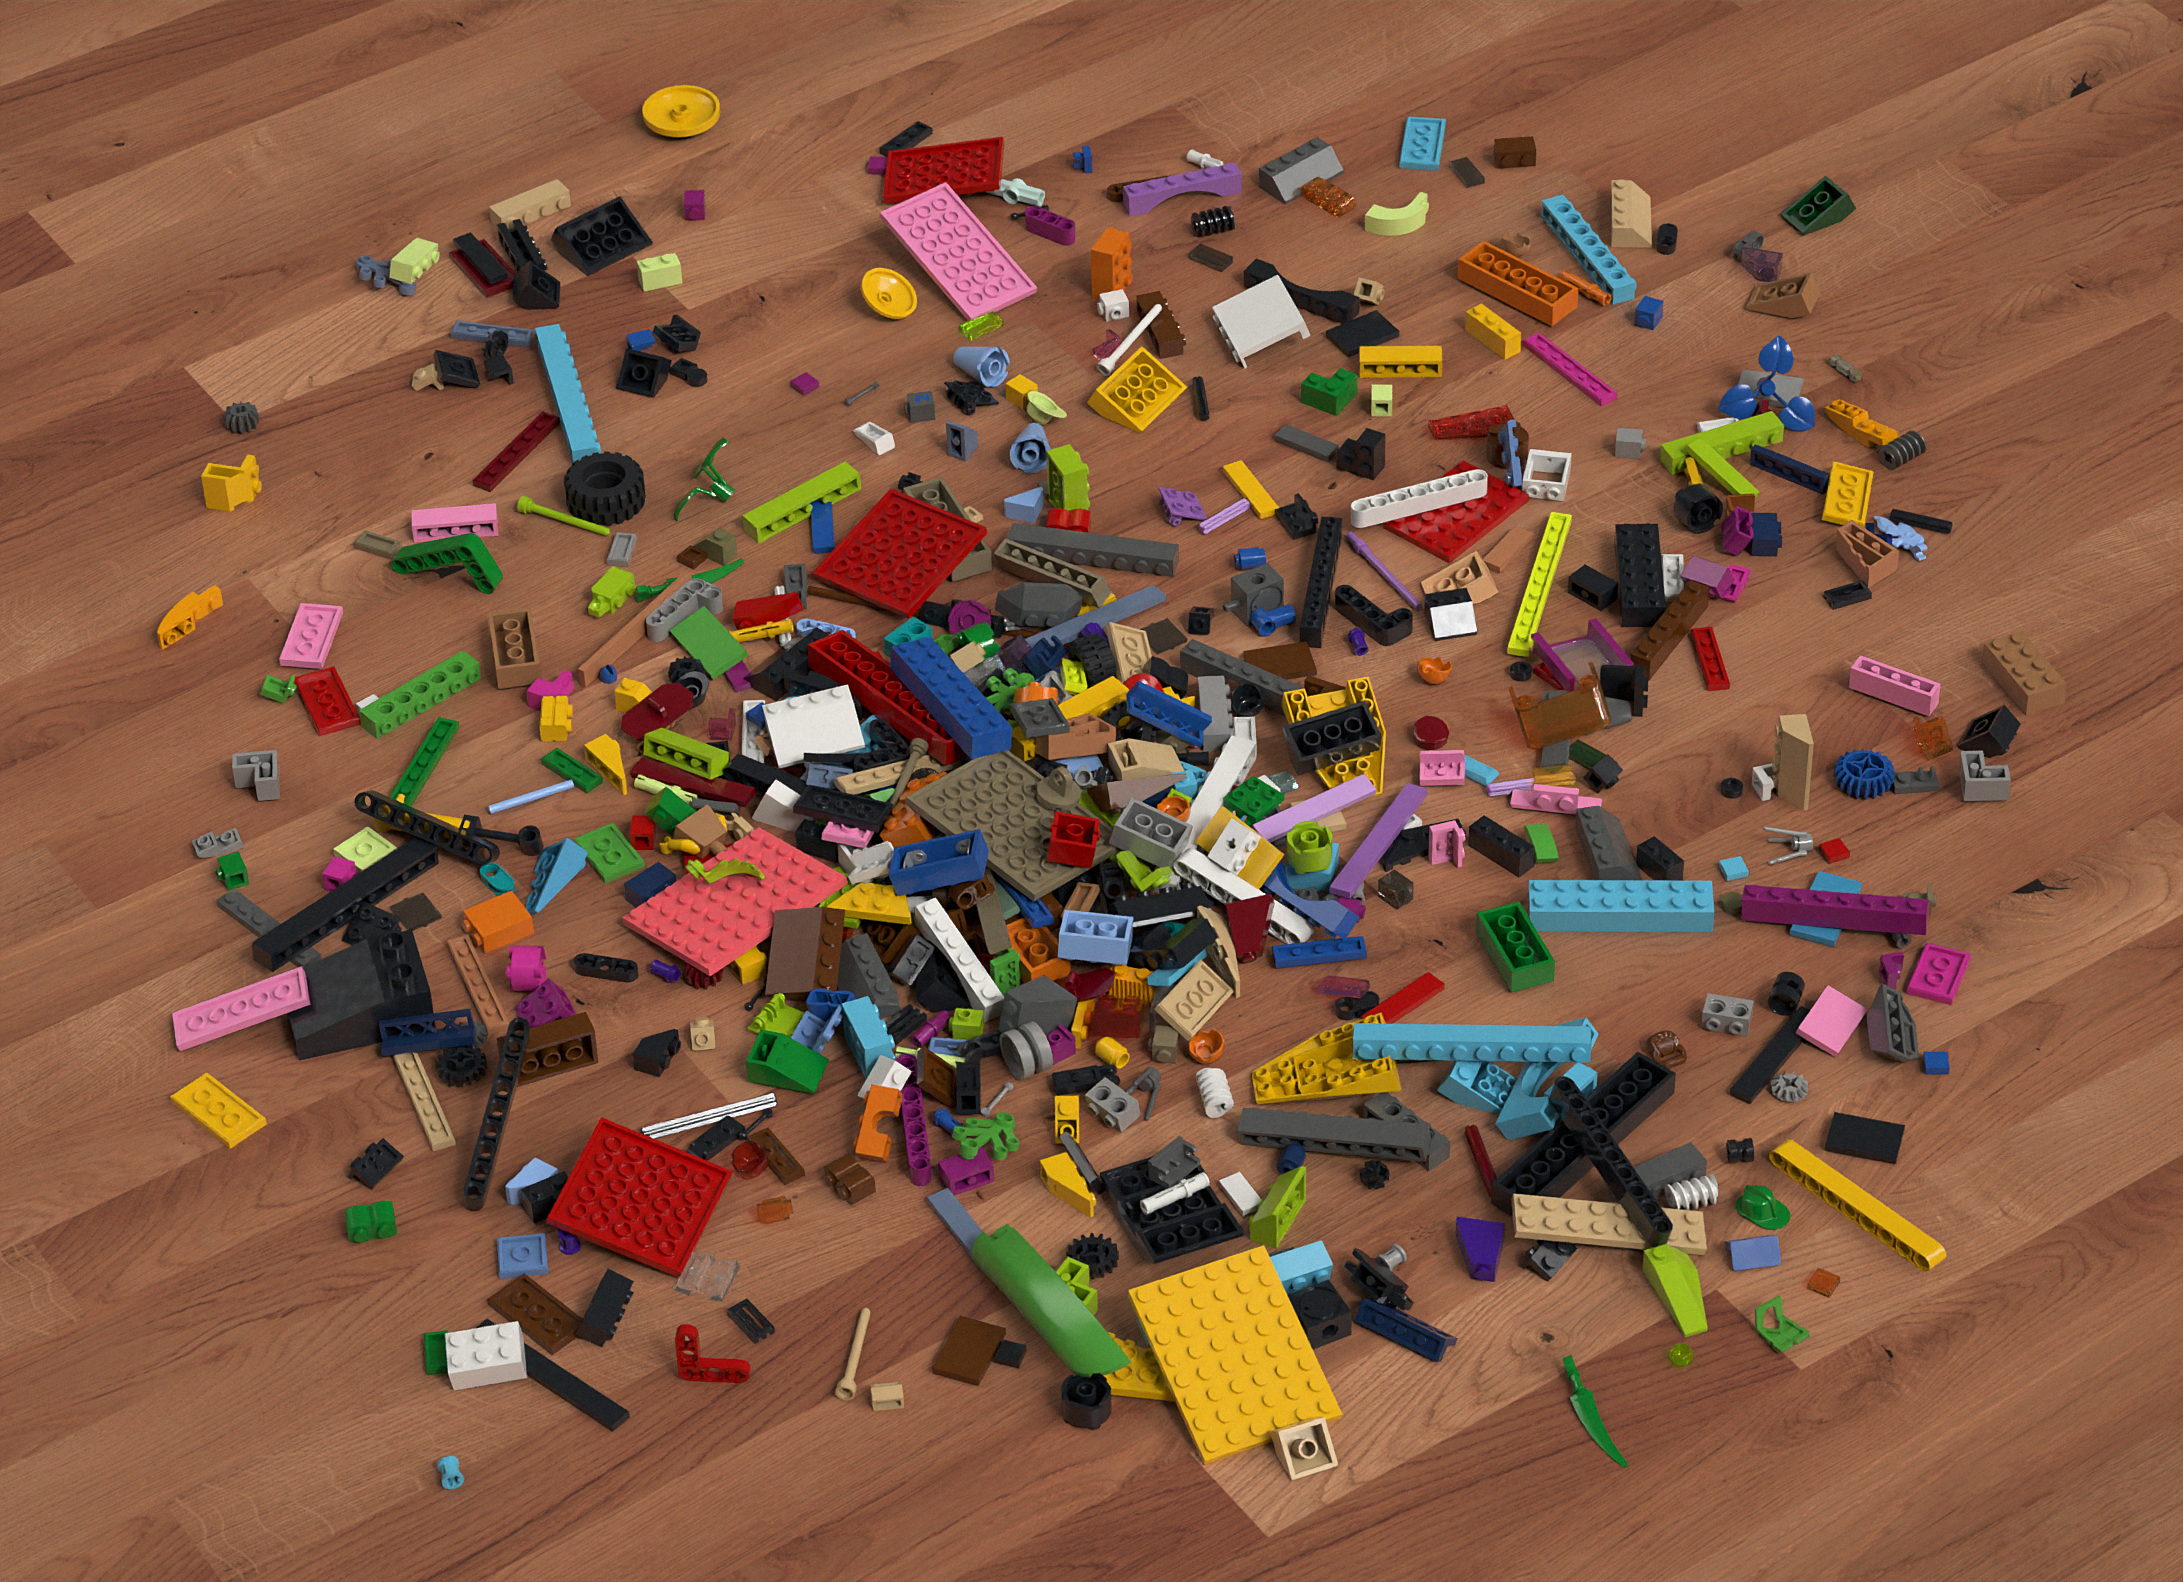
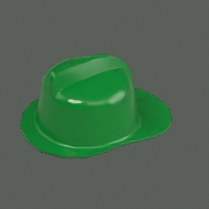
M1747 1185L1744 1188L1743 1195L1736 1201V1210L1740 1215L1765 1229H1782L1790 1221L1788 1208L1775 1199L1772 1191L1766 1186Z

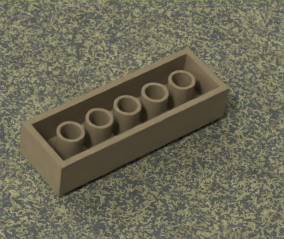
M943 477L903 488L904 494L971 521ZM984 539L976 545L949 575L952 582L992 570L991 550Z

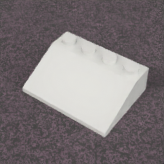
M848 685L762 705L766 727L779 768L804 763V753H845L865 748Z

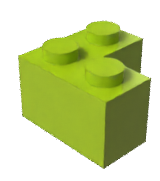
M1067 1257L1056 1273L1094 1316L1098 1311L1097 1290L1089 1287V1265Z

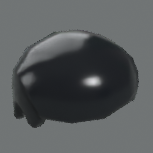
M1245 683L1238 686L1231 693V706L1237 716L1253 717L1261 712L1264 706V697L1260 688L1255 684Z

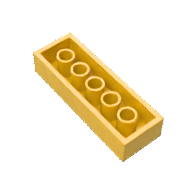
M1111 676L1060 703L1058 707L1066 719L1091 713L1103 720L1107 712L1114 705L1126 701V694L1129 692V689L1114 676ZM1130 716L1120 719L1116 729L1129 723ZM1020 726L1012 729L1011 749H1009L1012 754L1023 762L1041 756L1036 753V737L1026 738Z

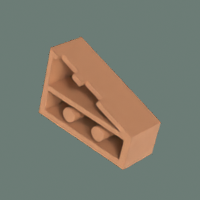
M1853 520L1837 529L1835 549L1868 588L1897 571L1899 550Z
M1091 713L1066 719L1070 725V732L1037 736L1036 753L1046 760L1108 753V743L1116 742V727Z

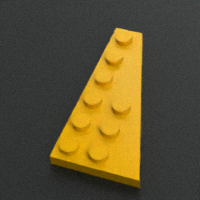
M1108 1332L1131 1361V1363L1120 1370L1104 1375L1111 1387V1395L1175 1401L1152 1348L1144 1349L1136 1346V1342L1127 1339L1123 1341L1115 1338V1334Z

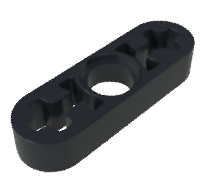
M588 953L578 954L573 959L574 971L581 976L626 983L635 981L639 976L638 965L632 960ZM603 966H611V967H612V968L609 969V970H602V969H600V968L603 967Z

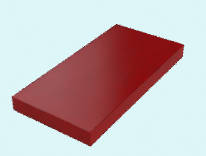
M335 666L295 677L294 684L296 685L297 692L319 736L361 725L360 717Z

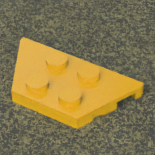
M861 882L827 906L828 908L844 909L845 917L908 925L912 923L906 894L897 896L893 885Z

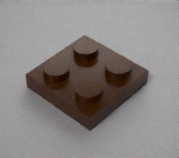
M922 1047L917 1051V1085L951 1108L957 1104V1070L926 1047Z

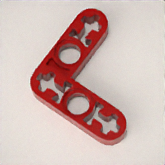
M682 1324L677 1327L675 1348L678 1374L682 1379L686 1381L744 1383L749 1380L751 1366L747 1361L742 1359L701 1358L698 1329L690 1324ZM683 1351H691L694 1354H685ZM710 1368H715V1369L720 1370V1372H713V1371H710L709 1369H710Z

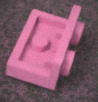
M1464 750L1420 751V786L1465 785Z
M1455 820L1429 826V861L1431 865L1453 860L1457 868L1462 867V858L1465 857L1463 848L1465 833L1462 828L1459 829Z

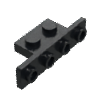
M952 599V601L946 604L925 601L922 604L920 621L950 628L948 616L951 609L963 600ZM988 609L991 616V629L994 633L992 637L1001 638L1003 634V620L1005 618L991 614V609Z

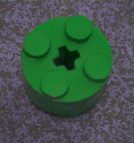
M986 621L956 633L957 639L963 647L975 641L976 644L980 643L986 652L983 655L985 660L973 667L976 672L1002 660L998 641H994L992 637L994 633Z

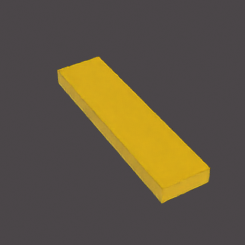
M1242 460L1223 466V473L1241 496L1250 502V507L1260 519L1275 515V509L1279 507Z

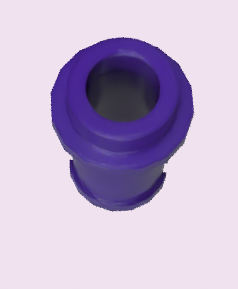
M1355 628L1349 632L1348 640L1353 644L1355 653L1362 656L1368 652L1369 648L1364 640V632Z
M654 960L650 968H653L650 969V973L665 978L669 983L676 982L681 974L676 965L670 966L659 960Z

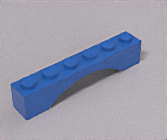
M1280 862L1263 884L1265 886L1262 890L1268 894L1271 893L1273 897L1275 894H1278L1280 896L1277 899L1287 907L1291 904L1294 905V912L1303 918L1306 914L1310 916L1308 919L1310 923L1318 928L1323 925L1326 927L1323 931L1334 939L1338 935L1345 940L1360 918L1334 899L1310 901L1300 898L1291 888L1286 877L1284 865Z

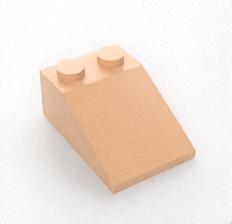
M1477 551L1421 582L1425 594L1467 588L1472 604L1481 603L1498 593L1490 571Z

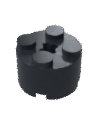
M1703 484L1690 485L1685 489H1680L1675 494L1676 500L1673 508L1675 517L1695 533H1705L1715 526L1713 523L1717 518L1720 520L1723 514L1721 500Z
M1094 1373L1091 1377L1079 1375L1073 1377L1072 1374L1064 1380L1061 1386L1064 1421L1081 1428L1099 1429L1101 1424L1109 1418L1112 1411L1111 1387L1105 1376L1100 1373Z

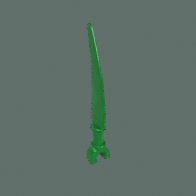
M741 558L722 567L694 574L692 579L698 578L712 584L740 567L744 563V559ZM677 578L666 579L667 582H664L663 585L653 587L651 585L648 587L646 585L636 586L637 593L634 594L636 602H642L656 594H661Z
M1572 1355L1562 1358L1567 1379L1571 1381L1574 1389V1395L1570 1399L1580 1421L1598 1446L1616 1463L1626 1468L1628 1463L1620 1454L1604 1427L1592 1390L1587 1391L1586 1387L1582 1385L1580 1372L1576 1369Z

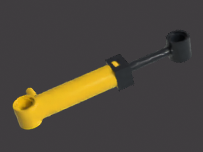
M399 794L395 800L404 803L405 796ZM385 805V812L387 815H390V807ZM406 813L404 819L409 824L410 816ZM426 813L479 837L518 843L521 846L522 852L527 856L540 854L544 847L540 831L533 825L525 826L520 829L518 834L483 829L478 816L464 814L462 819ZM371 816L374 828L379 832H387L391 829L403 831ZM425 822L424 829L429 833L430 825ZM445 831L444 838L450 839V834ZM465 839L464 846L470 847L469 842Z

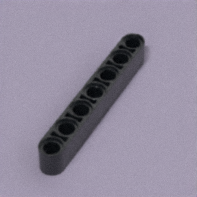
M370 790L359 793L355 797V807L360 812L478 864L492 863L499 858L500 850L496 844L379 792ZM366 796L371 800L370 806H367L365 803ZM385 805L390 807V815L386 814ZM406 813L410 816L409 824L404 819ZM425 822L430 825L429 833L424 829ZM445 831L450 834L449 841H446L444 838ZM465 839L470 844L469 850L465 849L463 843ZM485 848L488 849L490 853L488 859L485 858L483 854Z

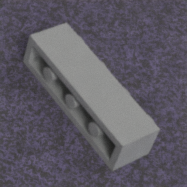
M1224 676L1198 677L1200 711L1212 716V723L1203 731V752L1222 751L1224 743H1228L1231 736H1234L1233 728H1229L1233 726L1232 713H1228L1231 712V699H1226V697H1230L1229 684H1225Z

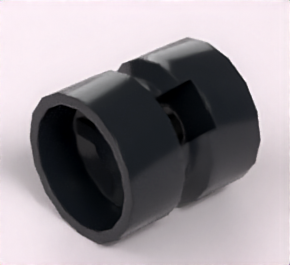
M1786 971L1778 974L1768 998L1770 1009L1784 1016L1795 1013L1805 988L1803 979L1793 972Z

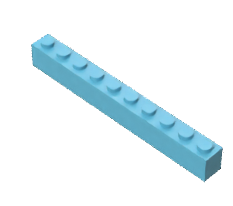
M559 324L535 328L537 347L557 413L560 417V423L572 462L580 461L583 456H591L592 453L598 452L600 454V444L597 442L595 429L592 430V418L589 417V409L585 401L584 392H582L581 382L578 380L576 367L573 368L574 360L570 353L565 331L561 332Z
M1354 1023L1353 1059H1379L1390 1056L1391 1060L1591 1062V1027Z

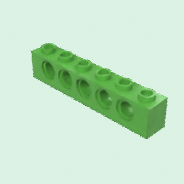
M465 651L457 653L360 709L361 727L376 739L384 736L480 680L479 662Z

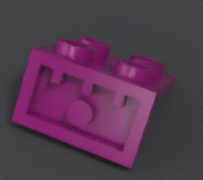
M547 979L515 1006L518 1016L525 1018L529 1022L530 1028L553 1022L556 1018L563 1019L577 1015L565 990L551 979Z

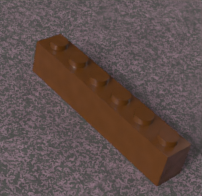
M1690 580L1631 653L1633 666H1645L1644 678H1649V681L1707 609L1710 587Z

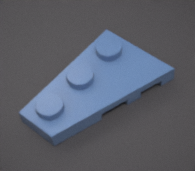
M1515 419L1507 420L1500 428L1498 439L1499 443L1503 444L1504 449L1501 455L1502 462L1507 467V472H1505L1506 484H1510L1512 488L1519 489L1522 486L1520 459L1518 456L1515 457L1518 446V438L1513 436L1512 429L1516 427Z

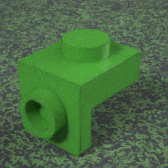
M267 674L263 681L260 695L284 704L287 697H292L296 689V685L293 684L295 676L291 675L288 681L285 682Z

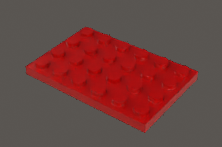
M995 137L888 151L883 192L884 204L904 202L945 182L957 195L1000 190L1005 145L1004 138Z
M1463 460L1441 478L1479 468ZM1487 473V493L1485 496L1383 522V528L1441 560L1451 563L1529 501V494L1517 488H1512L1510 484L1507 485L1506 482Z

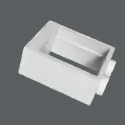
M1530 449L1523 477L1522 491L1529 494V498L1564 501L1571 471L1572 453ZM1533 471L1563 474L1561 483L1533 480Z

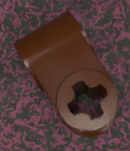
M985 870L983 878L950 886L948 896L961 909H969L982 899L992 895L995 888L993 884L989 883Z

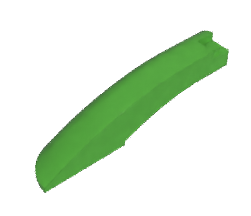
M1005 1224L1003 1227L998 1228L991 1236H988L984 1231L978 1235L972 1247V1258L975 1264L1009 1299L1044 1340L1050 1350L1073 1373L1083 1377H1091L1094 1373H1101L1104 1376L1120 1370L1131 1363L1130 1359L1075 1293L1014 1227L1011 1228L1008 1224Z

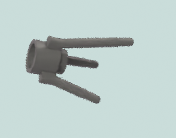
M1153 1067L1145 1068L1142 1074L1133 1082V1085L1126 1091L1130 1095L1138 1086L1143 1091L1153 1090L1145 1115L1146 1121L1150 1118L1158 1091L1162 1087L1159 1083L1161 1074Z

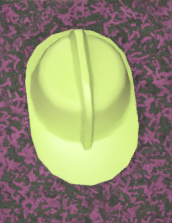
M1036 391L1028 393L1027 413L1036 423L1044 425L1054 416L1059 418L1067 417V413L1058 407L1048 396Z

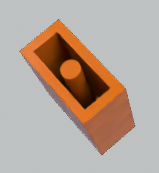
M512 890L463 910V929L466 933L471 934L476 947L480 946L485 954L534 934L532 916Z

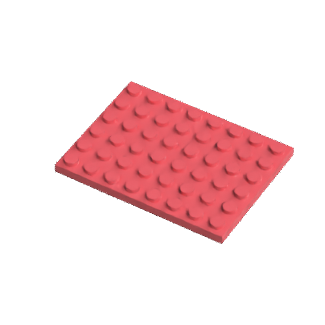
M758 827L729 846L728 850L718 853L702 865L706 868L703 871L706 873L723 860L727 862L735 858L740 862L747 860L749 864H754L756 869L761 871L765 879L761 880L748 873H736L709 884L702 877L697 880L688 873L656 894L655 897H651L637 908L631 910V912L622 917L625 926L711 976L772 935L775 910L813 908L848 884L846 876Z

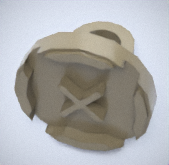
M1060 766L1054 769L1050 776L1038 782L1036 796L1043 806L1052 810L1062 808L1061 811H1067L1079 804L1081 790L1076 782L1073 781L1072 775L1067 768Z

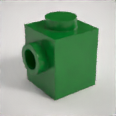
M239 851L217 858L218 867L215 868L216 875L219 881L223 880L227 891L249 885L247 868Z

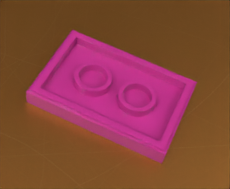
M1926 943L1907 987V994L1952 1005L1970 962L1971 954Z

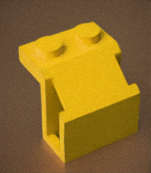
M247 454L241 467L208 463L201 475L206 508L231 512L235 510L234 506L242 502L250 503L254 500L262 487L258 476L259 465L256 464L255 455Z

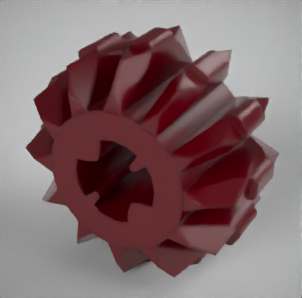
M686 962L684 974L690 986L695 985L697 989L700 987L707 989L710 985L716 987V983L722 981L724 970L722 968L709 976Z

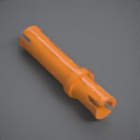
M1566 269L1562 270L1559 275V279L1577 287L1578 291L1584 293L1588 299H1594L1604 306L1610 303L1612 299L1611 294L1601 290L1598 285L1590 284Z

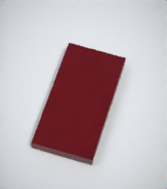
M485 239L479 242L508 273L507 279L490 285L458 249L449 252L450 259L486 298L513 288L514 274L516 273Z

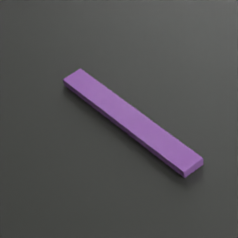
M1409 783L1406 784L1330 885V893L1351 899L1427 797V788Z

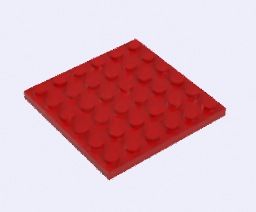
M890 489L812 572V575L816 580L901 616L910 618L988 534L985 526Z
M601 1117L555 1202L546 1223L681 1278L733 1171Z

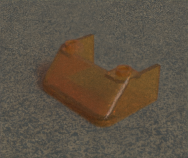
M1593 661L1588 662L1592 675H1586L1579 680V690L1536 703L1533 696L1522 695L1516 698L1513 687H1508L1528 748L1539 749L1606 728L1610 725L1612 721Z

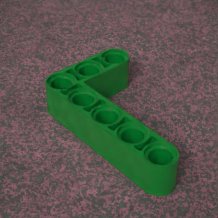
M473 533L403 546L391 561L392 569L399 574L462 563L478 589L485 594H492L503 579L501 570L480 537Z

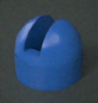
M608 664L600 669L601 682L610 684L617 680V671L614 666Z

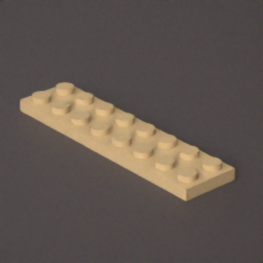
M1513 1194L1514 1236L1516 1238L1643 1250L1653 1248L1646 1242L1621 1204ZM1662 1208L1673 1224L1667 1244L1687 1254L1705 1255L1707 1245L1703 1212Z

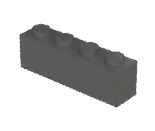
M1689 1143L1634 1166V1169L1655 1199H1658L1665 1195V1185L1669 1184L1672 1186L1675 1182L1681 1184L1684 1180L1690 1182L1692 1178L1699 1180L1701 1176H1706L1707 1160L1692 1143ZM1609 1188V1194L1611 1195V1197L1616 1201L1617 1204H1620L1615 1195L1613 1194V1192L1611 1191V1189Z

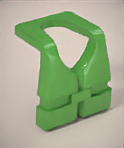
M1776 1296L1755 1309L1756 1331L1778 1353L1781 1354L1793 1347V1343L1796 1345L1809 1337L1808 1330L1799 1327V1324L1783 1315L1782 1298L1780 1296ZM1773 1306L1775 1317L1780 1323L1779 1329L1763 1327L1764 1313L1769 1307Z

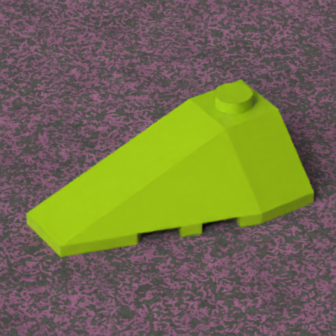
M1668 1244L1644 1250L1643 1272L1683 1336L1686 1338L1707 1331L1708 1327L1698 1270L1688 1254Z

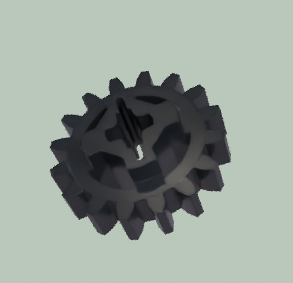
M472 1044L468 1047H451L452 1050L450 1051L444 1049V1055H438V1061L436 1062L438 1077L442 1078L443 1083L450 1081L452 1087L456 1083H459L460 1087H463L464 1083H468L471 1086L473 1080L479 1082L480 1075H486L485 1069H488L485 1053H481L479 1047L473 1049Z
M1090 1233V1237L1087 1238L1082 1234L1081 1240L1074 1238L1073 1245H1068L1066 1259L1070 1257L1089 1265V1275H1091L1092 1279H1095L1096 1275L1104 1278V1272L1111 1274L1113 1273L1112 1267L1117 1268L1119 1250H1117L1116 1243L1112 1244L1110 1237L1104 1240L1103 1234L1094 1237V1234Z

